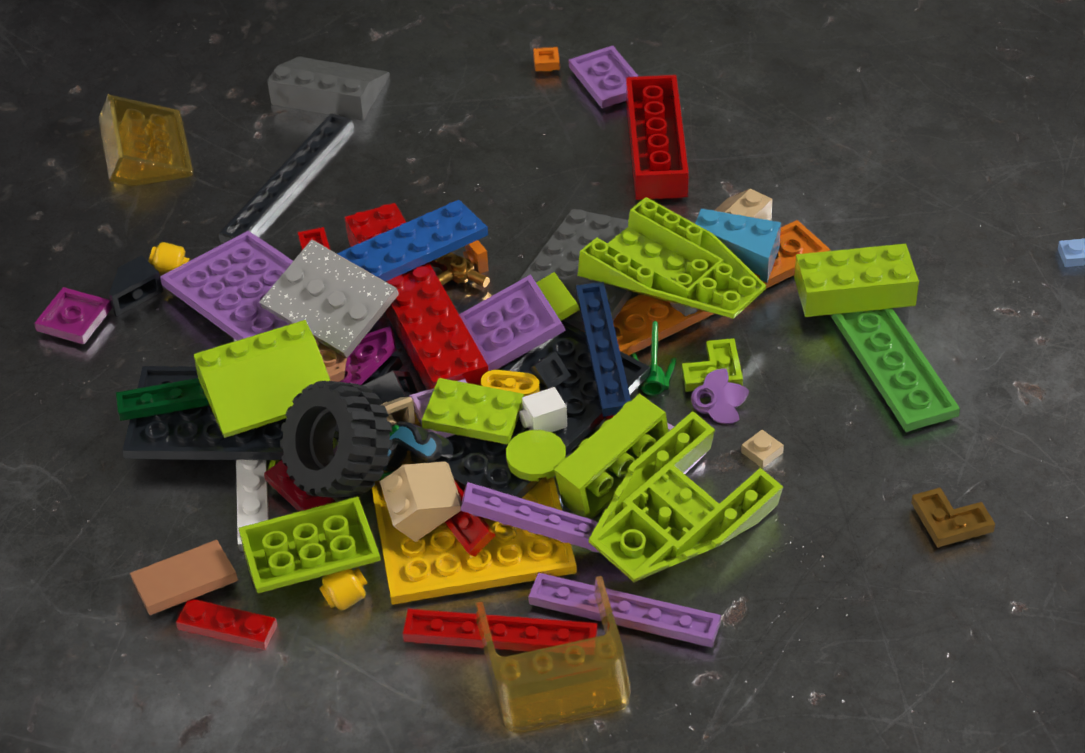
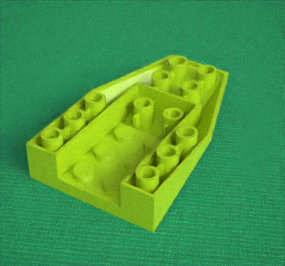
M647 197L630 210L628 227L609 243L596 237L580 250L577 276L733 319L766 290V285L713 233Z

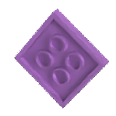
M531 274L459 314L488 364L489 371L504 366L566 331Z

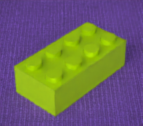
M906 243L796 254L794 280L805 317L916 306L919 280Z
M638 394L632 401L626 402L614 417L606 420L590 438L583 440L579 447L571 455L563 458L554 469L562 504L576 515L591 520L612 501L614 493L619 484L621 485L631 463L669 432L666 412L641 394Z

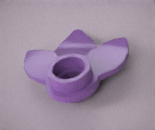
M717 369L710 372L706 376L704 384L697 387L691 395L693 408L699 413L709 414L715 422L720 424H733L739 421V415L735 408L740 406L749 394V390L744 386L728 382L727 369ZM707 396L711 398V401L708 404H703L701 399Z

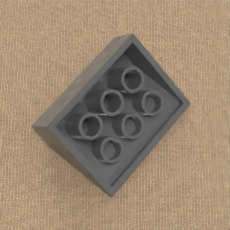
M296 57L275 68L268 79V87L272 105L328 115L332 113L345 118L364 121L390 75L386 71Z

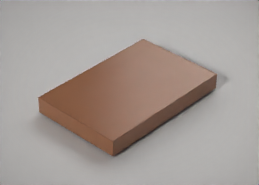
M218 540L130 573L132 582L149 615L238 581L236 571Z

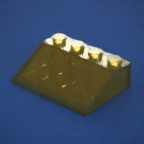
M113 95L107 96L99 116V123L109 181L137 186L192 177L193 169L180 110Z

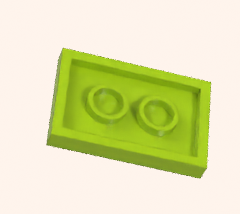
M438 378L422 417V428L509 444L519 418V411L522 410V397H524V394Z

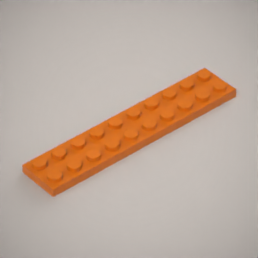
M798 220L781 227L780 248L768 283L762 282L766 285L767 289L795 275L796 254L831 250ZM640 294L628 300L613 321L619 350L627 355H631L650 346L652 323L654 321L658 322V341L713 315V313L698 310L696 313L685 316L672 307L670 302Z

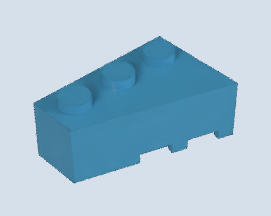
M701 209L695 224L713 233L753 273L760 275V280L768 283L780 248L781 222Z

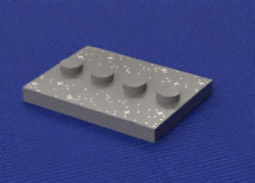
M311 239L259 303L262 308L289 324L306 320L315 340L348 358L396 299L399 292L396 287Z

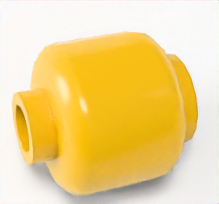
M161 242L157 247L153 246L149 257V263L159 271L160 276L190 261V258L185 257V249L183 247L166 242Z
M358 567L355 570L351 568L323 576V586L319 589L331 609L337 607L343 611L365 597L366 594L363 586L368 584Z

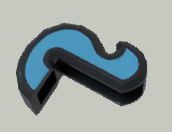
M400 421L394 424L399 426V430L390 437L392 440V449L388 451L390 459L388 465L383 467V470L390 472L400 468L407 456L408 450L428 463H448L453 456L452 443L444 436L428 432L421 426Z

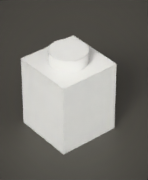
M555 387L522 397V410L519 411V416L524 428L528 427L529 430L554 432L567 427V406Z

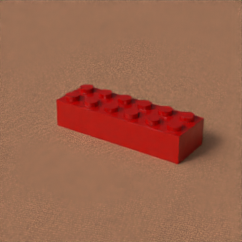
M677 76L626 77V105L636 200L644 199L645 197L649 199L688 197L689 172Z

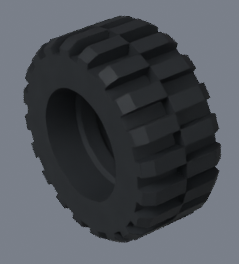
M324 380L310 384L292 400L294 404L288 407L285 414L287 416L286 422L282 423L283 439H280V448L284 452V455H282L283 464L288 467L286 472L292 480H295L294 484L300 490L305 491L311 496L354 498L361 496L375 485L374 481H378L384 473L382 469L388 465L390 459L388 451L392 449V440L390 439L392 426L387 421L389 416L387 409L381 405L382 401L376 393H373L370 388L363 385ZM338 424L339 443L334 455L333 437Z

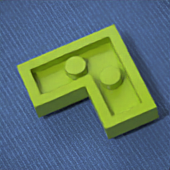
M734 338L706 341L708 361L682 363L685 392L694 391L697 387L702 386L706 376L717 369H727L728 382L743 386V376Z

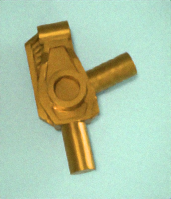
M451 252L429 262L431 266L438 267L443 271V273L437 276L442 285L451 280L456 283H466L470 280L486 287L490 280L489 277L474 271L473 263L468 259Z

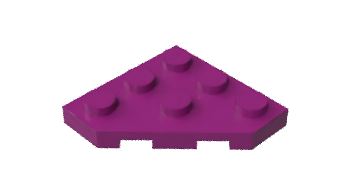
M391 326L366 334L348 356L344 380L339 382L362 385L396 351L395 334Z

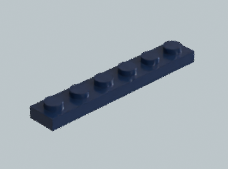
M604 282L576 285L577 299L603 417L616 415L626 402L631 401L605 285Z

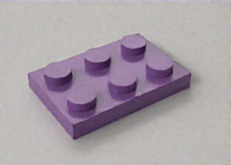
M614 46L569 59V68L601 108L626 101V77H639Z

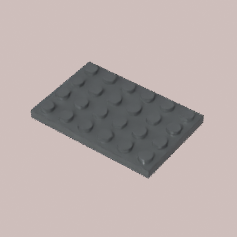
M572 209L519 281L531 274L535 282H538L555 272L579 306L576 285L598 283L597 281L577 276L580 250L596 237L609 243L628 227L629 220ZM604 284L614 321L633 292ZM580 310L563 319V321L584 331Z

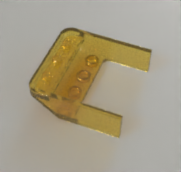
M602 576L595 579L594 596L606 635L507 657L499 656L494 648L483 602L476 603L477 624L502 722L508 730L522 733L620 711L628 705L631 689L624 650Z

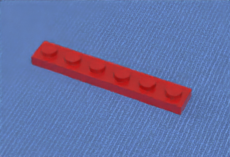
M421 609L407 610L403 630L404 642L593 657L597 638V623Z

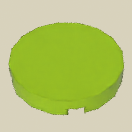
M528 430L520 433L510 440L506 448V461L510 471L517 477L528 481H539V478L546 477V479L554 477V469L563 458H566V447L561 438L552 432L544 430Z

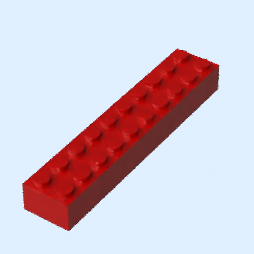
M396 203L382 205L364 212H357L345 217L348 242L353 247L407 222ZM428 262L386 281L397 288L399 295L385 312L427 390L435 388L438 378L453 381L465 379L469 384L481 386V377L489 371L488 364L431 264Z

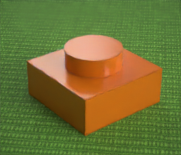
M558 47L533 49L535 71L560 70Z
M478 240L466 245V251L463 252V256L473 263L476 272L482 274L489 271L487 250Z

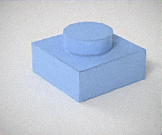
M1085 239L1059 241L1058 252L1065 267L1085 265Z

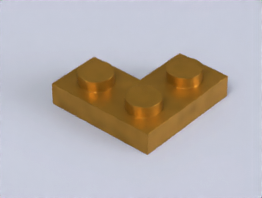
M941 487L912 495L911 503L937 547L994 532L995 522L982 502L953 509Z

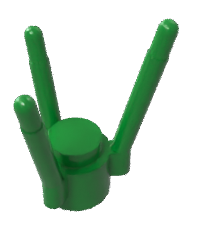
M657 321L652 323L650 376L637 387L648 395H659L664 390L669 389V381L677 361L676 357H672L666 373L662 371L661 367L657 366ZM636 352L631 354L632 358L638 360Z

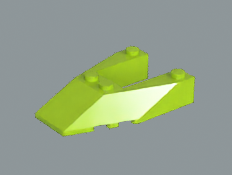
M693 411L631 463L621 485L619 484L608 508L605 509L588 542L633 582L726 543L758 524L778 506L783 486L762 468H759L720 504L683 473L711 449L715 432L713 427Z

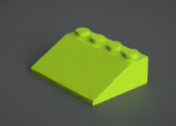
M306 320L193 354L198 379L224 438L287 418L285 414L288 407L293 406L292 400L296 395L302 393L305 387L317 381H331L316 340Z
M359 497L238 528L244 556L257 594L381 561Z

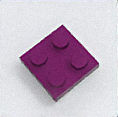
M63 287L34 323L36 331L85 344L112 309L111 300Z

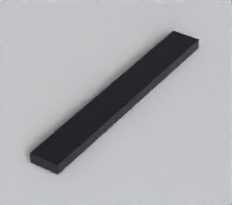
M330 113L219 233V240L227 242L247 231L255 235L353 127L352 120Z

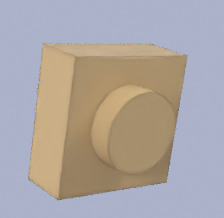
M761 430L742 444L741 453L761 468H764L783 454L784 445L764 430Z

